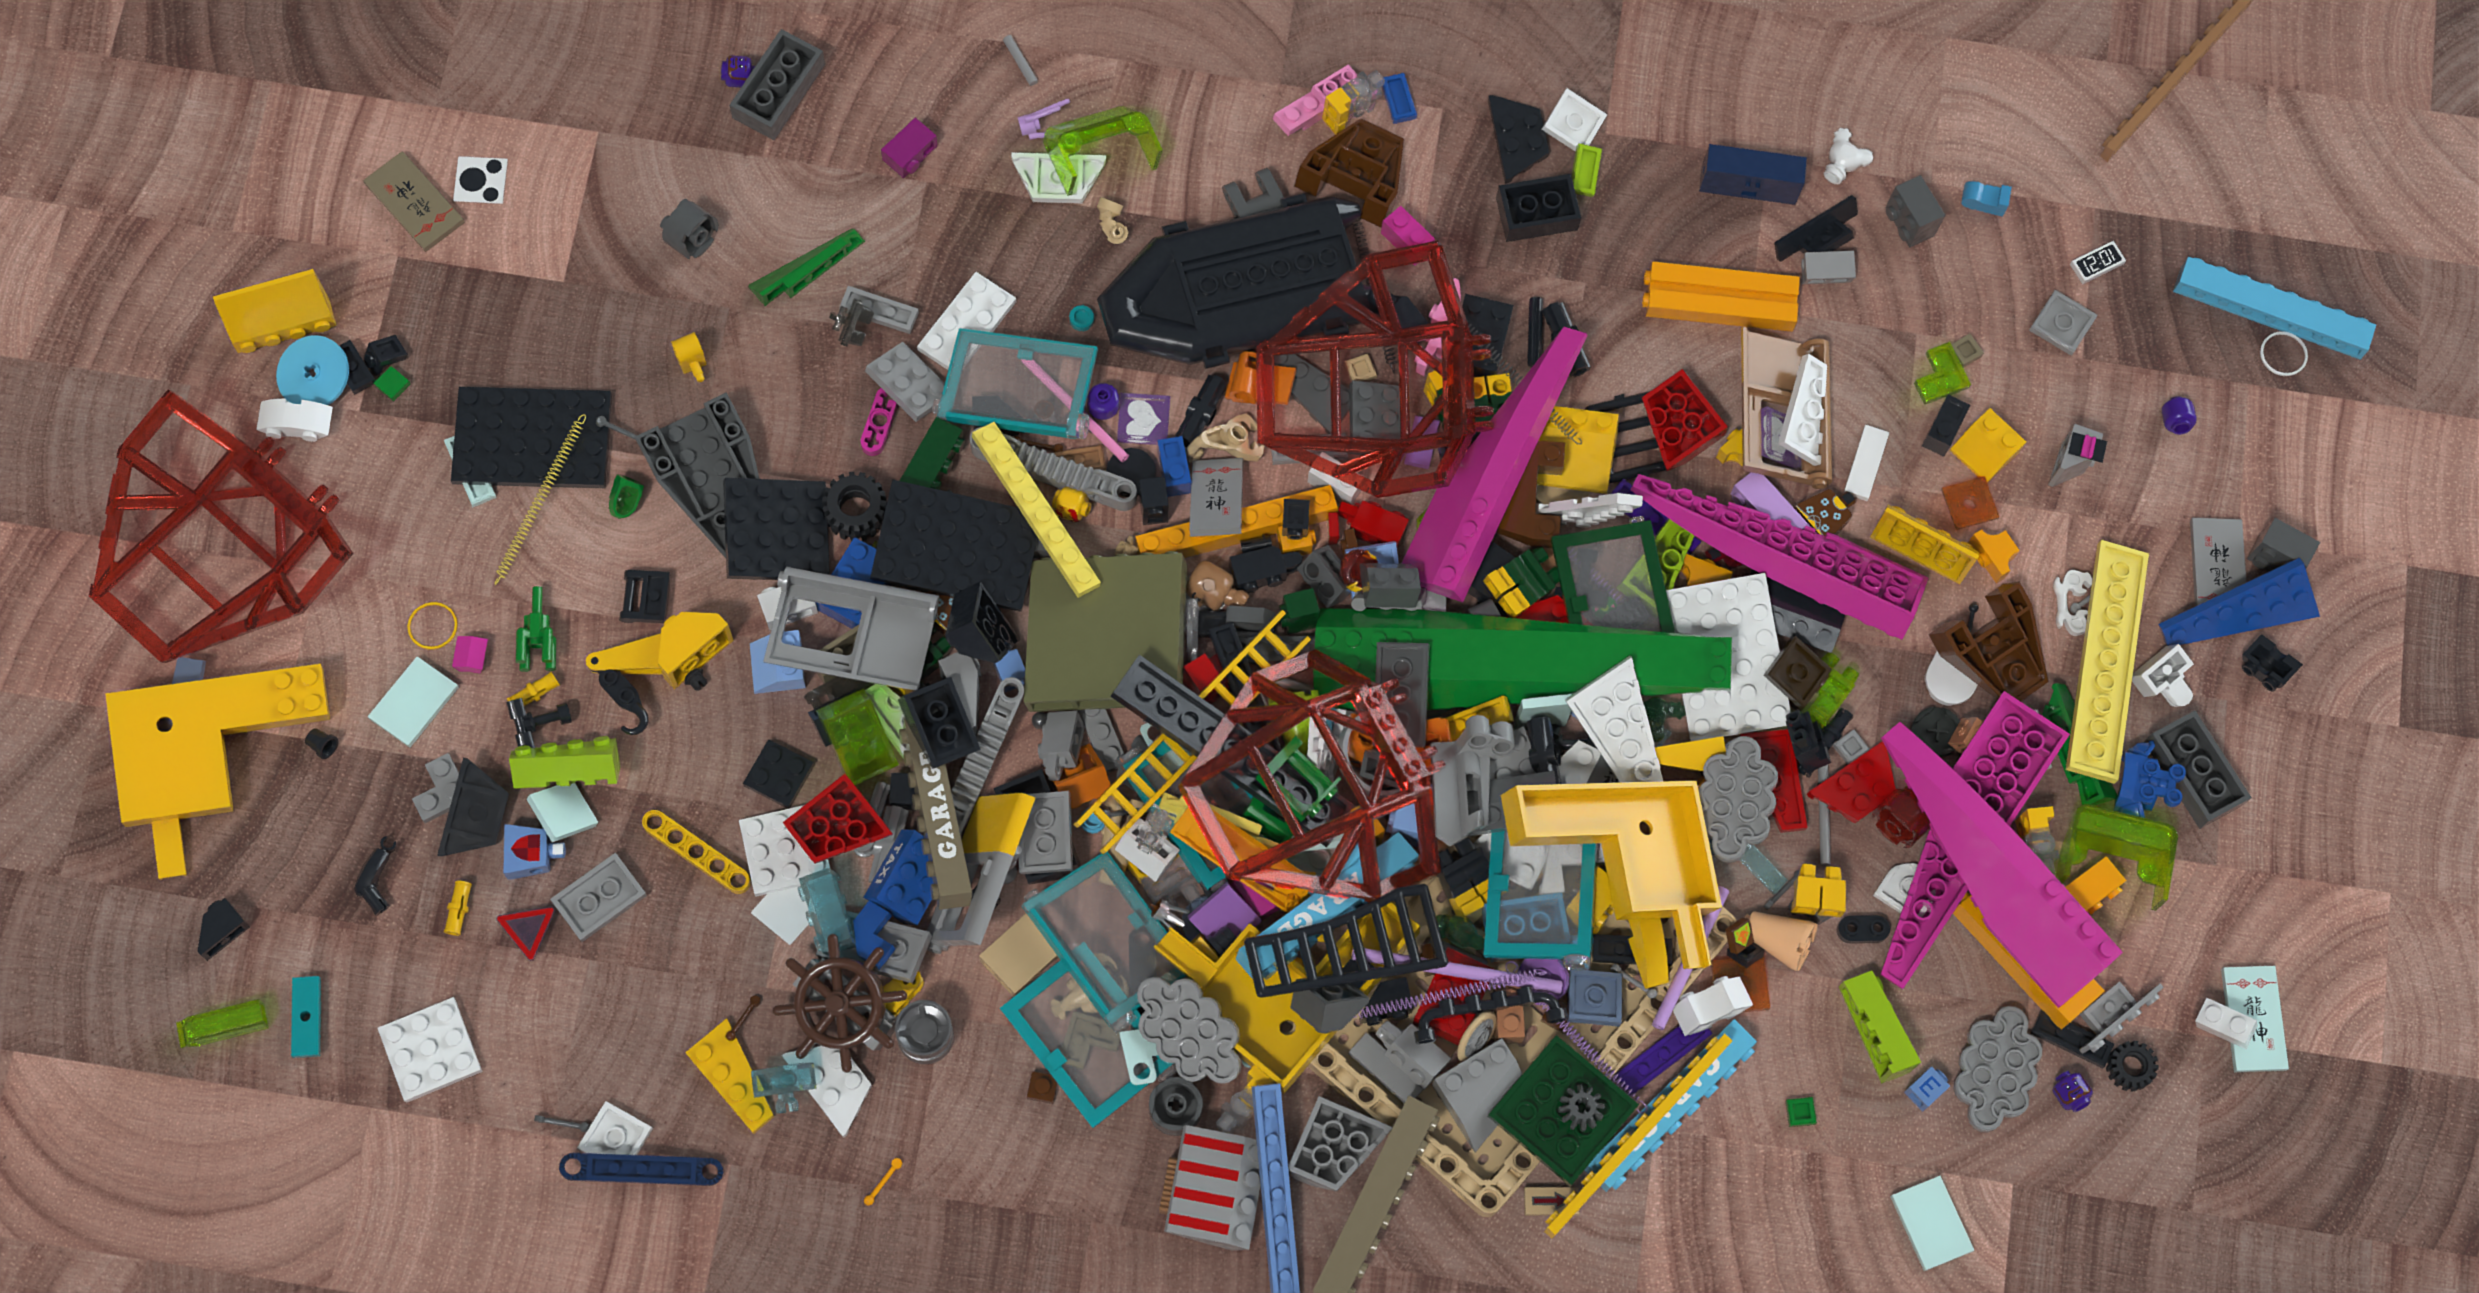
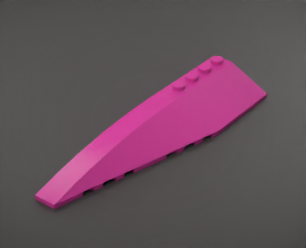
M1567 327L1562 328L1436 489L1402 564H1411L1418 568L1421 588H1426L1430 592L1460 602L1464 601L1587 338L1586 333Z
M1638 474L1631 487L1633 493L1643 496V500L1715 549L1759 573H1765L1767 577L1813 598L1816 602L1837 609L1844 615L1852 616L1862 621L1865 625L1878 628L1889 636L1902 640L1915 617L1929 578L1844 538L1828 532L1825 536L1815 533V528L1805 526L1804 529L1791 525V521L1783 518L1772 520L1767 513L1728 502L1726 506L1717 503V498L1706 495L1705 499L1694 496L1692 490L1686 488L1674 490L1671 489L1669 483Z
M2003 691L1952 769L2010 826L2070 734ZM1931 827L1880 973L1882 977L1902 990L1968 891L1966 884H1962L1957 875L1959 874L1953 862L1949 861ZM1936 890L1935 896L1931 894V891ZM1925 906L1927 908L1926 913L1923 917H1919L1920 910Z
M1901 722L1881 737L1894 763L1898 768H1901L1906 777L1904 781L1908 788H1912L1919 801L1917 802L1918 806L1931 822L1929 825L1946 856L1959 872L1957 875L1962 884H1966L1971 893V900L1974 906L1980 909L1984 917L1982 920L1986 927L2058 1008L2061 1007L2123 952L2016 832L1921 739Z

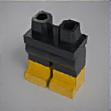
M1465 837L1464 840L1454 844L1460 855L1457 858H1452L1448 848L1433 855L1438 867L1434 872L1437 878L1439 877L1442 888L1457 918L1466 917L1483 907L1484 904H1487L1490 863L1484 856L1482 848H1475L1469 837ZM1501 891V896L1506 894L1507 891Z

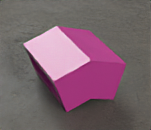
M457 636L452 667L459 672L480 674L483 669L488 639L474 636Z

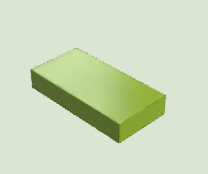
M1580 143L1576 146L1571 175L1576 194L1589 197L1594 196L1602 152L1601 148Z

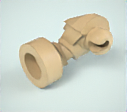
M1100 197L1097 208L1100 211L1099 220H1102L1099 223L1102 231L1107 236L1109 242L1113 244L1124 242L1128 236L1127 226L1114 220V217L1121 214L1123 206Z

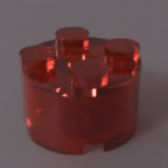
M1905 786L1903 789L1893 790L1872 813L1873 818L1877 817L1878 822L1875 825L1881 834L1895 845L1899 842L1906 844L1903 848H1911L1930 829L1929 823H1931L1926 813L1922 812L1917 802L1919 801L1912 788L1909 789L1908 786Z

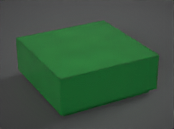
M392 366L373 383L377 389L393 402L411 385L410 381Z
M1813 1097L1787 1099L1785 1101L1789 1127L1817 1124Z

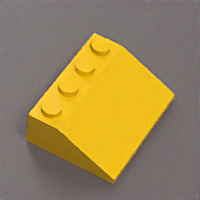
M313 269L213 296L214 303L229 338L238 353H250L259 347L266 345L275 346L284 340L300 339L306 334L325 332L331 327L336 326L330 300Z
M1554 406L1553 409L1555 411L1551 413L1549 418L1558 412L1552 421L1561 416L1556 424H1559L1565 419L1559 425V428L1568 422L1562 431L1571 425L1565 433H1570V439L1567 438L1568 435H1564V432H1561V429H1558V425H1555V422H1551V419H1548L1538 441L1565 443L1564 468L1562 475L1538 474L1537 485L1607 494L1618 433L1619 414Z
M1889 504L1886 506L1870 538L1958 584H1961L1979 557V551L1973 549V546L1969 543L1959 542L1952 538L1948 532L1940 529L1937 530L1929 526L1925 520L1914 518L1906 514L1902 508Z

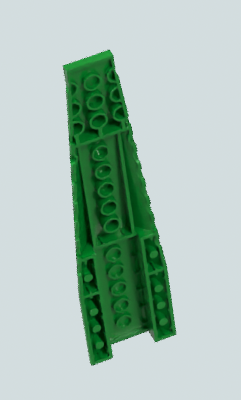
M1321 608L1315 630L1313 682L1314 690H1318L1319 706L1341 710L1374 709L1377 642L1430 644L1427 710L1451 709L1453 707L1471 708L1501 696H1506L1509 704H1520L1522 699L1574 694L1629 656L1633 660V667L1641 695L1702 693L1704 690L1731 691L1732 637H1705L1431 610L1408 611L1405 609H1364L1363 611H1356L1354 609Z

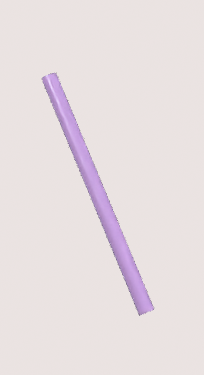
M1364 948L1368 962L1384 965L1380 950ZM1354 949L1352 950V960H1356ZM1392 953L1395 965L1410 962L1409 955ZM1448 962V965L1443 968L1424 971L1478 981L1486 980L1489 982V979H1491L1492 983H1494V978H1496L1498 984L1499 977L1502 978L1504 983V976L1507 977L1509 982L1510 974L1514 981V973L1452 962ZM1520 975L1521 983H1518L1515 976L1516 984L1514 985L1510 977V986L1520 988L1532 987L1533 990L1560 994L1562 991V981L1535 977L1534 981L1532 976H1530L1529 982L1525 975L1524 983Z

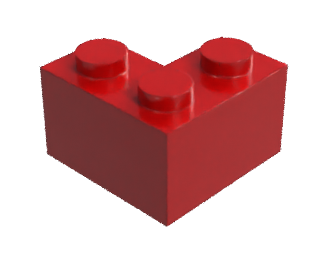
M1204 653L1183 666V684L1185 687L1199 695L1222 671L1217 654L1208 658ZM1224 677V678L1220 681V683H1221L1229 692H1231L1230 689H1229L1228 683H1227V681H1226V678ZM1213 688L1204 700L1212 704L1220 697L1219 693Z

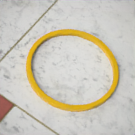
M426 603L416 608L411 614L407 625L408 634L411 640L421 648L428 650L439 649L446 646L454 638L458 626L457 618L454 612L442 603ZM437 605L446 608L452 614L455 622L454 631L451 637L443 644L432 647L424 646L413 638L410 629L411 621L414 615L422 608Z

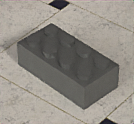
M781 29L730 103L732 118L775 140L825 66L823 51Z
M2196 711L2155 731L2144 741V743L2154 741L2155 747L2151 754L2154 759H2158L2161 770L2168 771L2175 764H2180L2185 768V777L2181 782L2176 783V789L2181 791L2182 803L2199 829L2242 807L2252 798Z

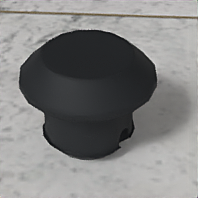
M695 668L685 676L684 684L691 685L696 691L701 690L700 684L705 687L707 679L702 675L703 669Z

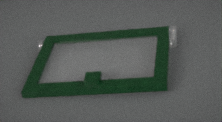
M1643 516L1629 519V524L1552 536L1550 538L1568 623L1675 633L1651 520L1645 521Z

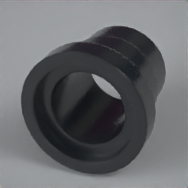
M317 728L312 729L305 738V744L314 750L321 759L329 758L335 752L339 742L338 738L333 734L328 735Z
M1227 926L1223 927L1213 936L1209 935L1206 937L1207 941L1220 956L1237 938Z

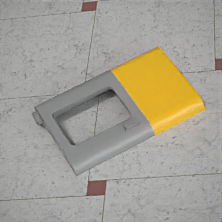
M1023 793L980 796L977 798L961 842L970 885L978 865L984 864L980 873L981 877L962 927L959 930H954L962 907L939 910L937 904L927 929L932 935L927 948L928 951L941 954L942 951H948L949 946L981 945L1035 797Z

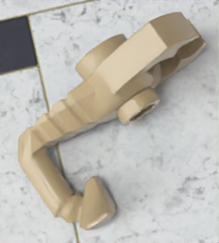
M1245 413L1230 419L1226 425L1215 426L1202 432L1185 449L1189 463L1200 460L1204 453L1202 448L1208 447L1227 451L1232 456L1243 458V460L1257 462L1264 453V442L1258 446L1254 441L1249 448L1248 432L1250 430L1256 432L1258 426Z

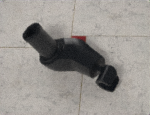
M387 836L381 839L380 849L375 848L363 864L354 887L357 897H363L376 916L390 907L389 903H387L377 889L380 874L389 860V854L393 853L396 849V841L390 848H386L383 845L387 840Z

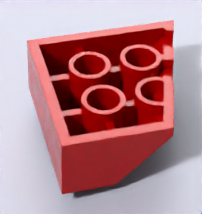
M1683 369L1642 397L1666 471L1688 463L1726 436L1728 426Z
M843 774L783 822L814 864L893 835L846 774Z

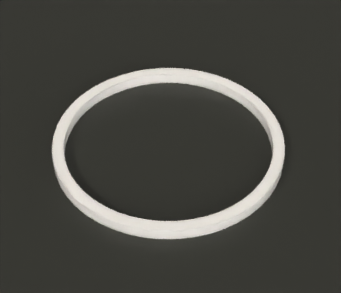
M2289 332L2273 333L2261 345L2260 355L2262 362L2271 372L2277 375H2295L2307 363L2308 352L2305 344L2300 338ZM2276 335H2287L2296 339L2303 347L2305 354L2304 363L2301 368L2291 373H2282L2271 368L2263 354L2264 345L2268 339Z

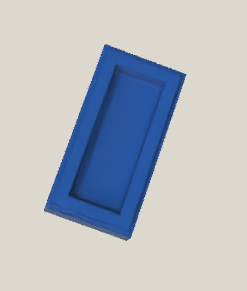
M1400 73L1381 78L1380 83L1393 124L1417 119L1416 109L1405 74Z

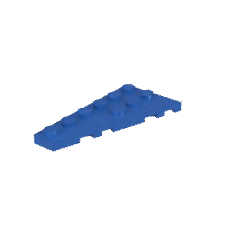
M2298 558L2158 625L2164 642L2169 646L2175 644L2183 645L2320 617L2305 565Z

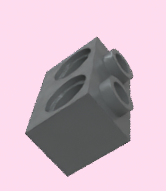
M1329 545L1314 550L1297 568L1305 582L1314 589L1319 600L1326 608L1341 603L1352 592L1346 586L1357 582Z

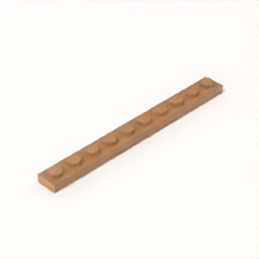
M2233 0L2232 4L2234 5L2232 8L2226 7L2217 18L2220 21L2216 25L2214 23L2209 25L2203 33L2205 35L2203 40L2197 39L2189 48L2191 53L2188 56L2183 54L2174 65L2177 67L2174 72L2169 70L2160 81L2162 85L2159 88L2154 86L2147 94L2146 98L2148 100L2145 104L2140 102L2131 113L2134 116L2130 120L2125 118L2116 129L2119 131L2114 137L2111 134L2102 144L2105 149L2100 155L2101 158L2108 162L2250 6L2253 0Z

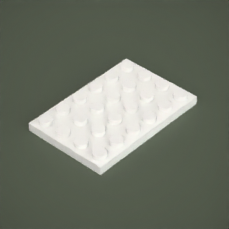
M1765 573L1666 590L1675 633L1705 637H1732L1731 691L1704 690L1702 693L1682 694L1690 742L1787 726L1785 722L1787 721L1786 715L1791 713L1789 699L1763 676L1780 653Z

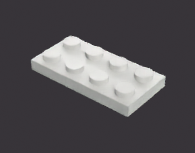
M975 272L917 346L918 351L948 370L959 328L993 333L1016 303V298ZM969 344L963 370L982 346Z

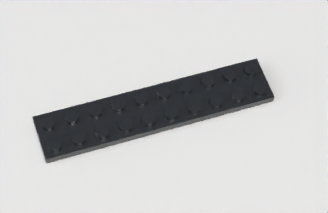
M1138 655L1110 696L1325 847L1331 843L1354 804L1336 792L1329 801L1324 798L1320 802L1323 807L1313 818L1308 815L1301 822L1255 779L1279 752L1141 655ZM1287 761L1273 775L1301 803L1312 804L1316 801V789Z

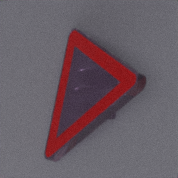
M553 907L498 915L496 920L529 961H534L554 916L555 909Z

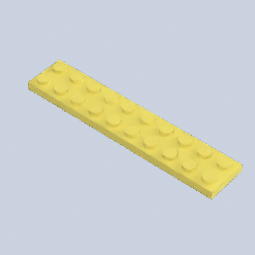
M2101 540L2097 544L2066 770L2115 784L2119 780L2149 553Z

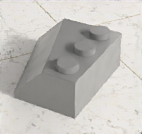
M1502 1038L1437 1077L1432 1084L1475 1153L1498 1126L1487 1117L1488 1114L1522 1076L1515 1057Z
M1319 1096L1288 1166L1289 1177L1310 1186L1337 1192L1389 1134L1393 1127Z

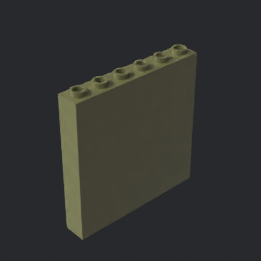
M1168 551L1165 554L1145 552L1133 556L1126 554H1117L1114 557L1092 555L1089 558H1085L1101 583L1100 587L1077 598L1052 558H1041L1040 560L1032 561L1024 704L1029 712L1126 708L1110 696L1138 655H1141L1183 685L1187 563L1182 553Z

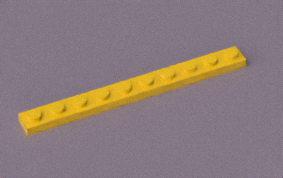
M1726 1034L1720 1039L1715 1036L1706 1045L1705 1049L1708 1052L1701 1059L1697 1055L1687 1066L1691 1071L1685 1077L1680 1074L1670 1085L1673 1089L1667 1097L1662 1094L1652 1104L1655 1110L1650 1116L1644 1113L1634 1124L1638 1129L1632 1135L1627 1132L1617 1143L1620 1147L1614 1155L1609 1151L1599 1162L1602 1168L1596 1174L1591 1171L1581 1182L1585 1187L1578 1194L1573 1191L1563 1202L1566 1205L1561 1213L1555 1210L1545 1221L1549 1226L1544 1232L1551 1239L1554 1238L1733 1040Z

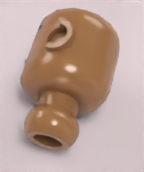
M1201 561L1196 566L1186 584V594L1198 602L1199 607L1204 605L1213 611L1220 609L1223 603L1227 606H1245L1249 599L1246 591L1232 588L1234 578L1229 572L1208 561Z

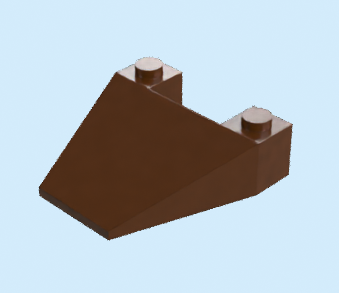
M1360 118L1308 153L1299 167L1294 187L1316 197L1325 182L1364 200L1360 218L1382 228L1383 220L1391 214L1398 194L1404 139Z
M1537 442L1496 533L1531 547L1552 548L1550 538L1560 534L1561 516L1535 514L1538 474L1562 475L1565 453L1564 442Z
M2019 581L2002 584L1985 596L1996 619L1973 635H1971L1964 620L1946 622L1928 634L1940 657L1997 700L2005 691L2021 702L2049 682L2032 603Z

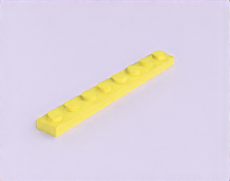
M990 423L972 433L973 440L1077 598L1100 587V580L996 423Z

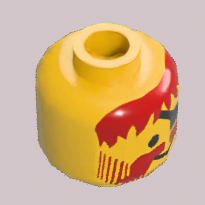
M1066 486L1056 491L1052 501V508L1055 509L1056 515L1072 522H1079L1083 516L1087 517L1092 506L1085 492Z

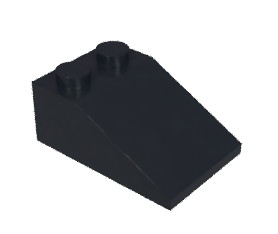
M951 677L906 694L898 699L906 722L932 769L981 750Z

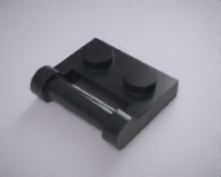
M625 570L624 603L619 621L624 623L664 624L667 615L670 572ZM643 581L640 610L636 612L633 611L636 582Z

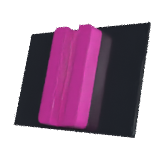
M2073 432L2068 454L2103 463L2107 441Z

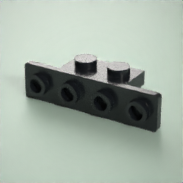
M1853 195L1847 197L1774 243L1776 259L1781 262L1798 251L1803 254L1808 252H1833L1854 239L1853 231L1843 223L1858 214L1856 198Z

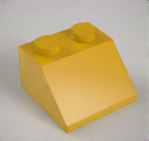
M1989 408L1971 425L1950 451L1978 478L1987 484L2020 453L2026 441Z

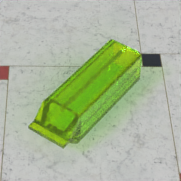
M260 999L189 1016L182 1021L176 1022L180 1048L198 1047L269 1029L265 1005Z

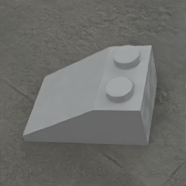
M956 652L938 661L942 680L949 677L952 678L975 736H977L979 722V677L982 676L979 668L981 667L977 658L961 655Z

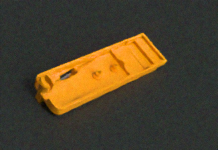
M1195 799L1192 800L1170 830V833L1285 912H1290L1297 907L1303 896L1305 897L1312 886V879L1309 875L1205 804L1202 805ZM1256 879H1258L1259 881H1261V882H1263V883H1265V884H1267V885H1269V886L1274 887V890H1271V889H1269V888H1267V887H1265V886H1263V885H1261V884L1255 882Z

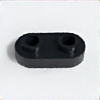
M1877 915L1846 916L1838 923L1836 931L1840 940L1845 943H1881L1890 934V924L1884 917ZM1853 925L1856 931L1850 932L1847 926ZM1873 925H1879L1882 929L1881 932H1876Z

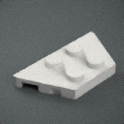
M1012 153V162L1033 202L1083 203L1106 164V155Z
M823 1046L814 1047L804 1059H798L796 1051L783 1054L784 1060L842 1137L847 1136L855 1116L858 1115L861 1105L872 1087L851 1058L852 1070L849 1073H845L841 1069L839 1049H830Z

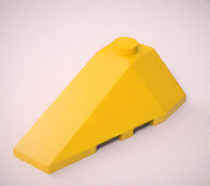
M1723 736L1655 747L1660 766L1695 772L1703 771L1705 762L1710 757L1717 754L1726 755Z

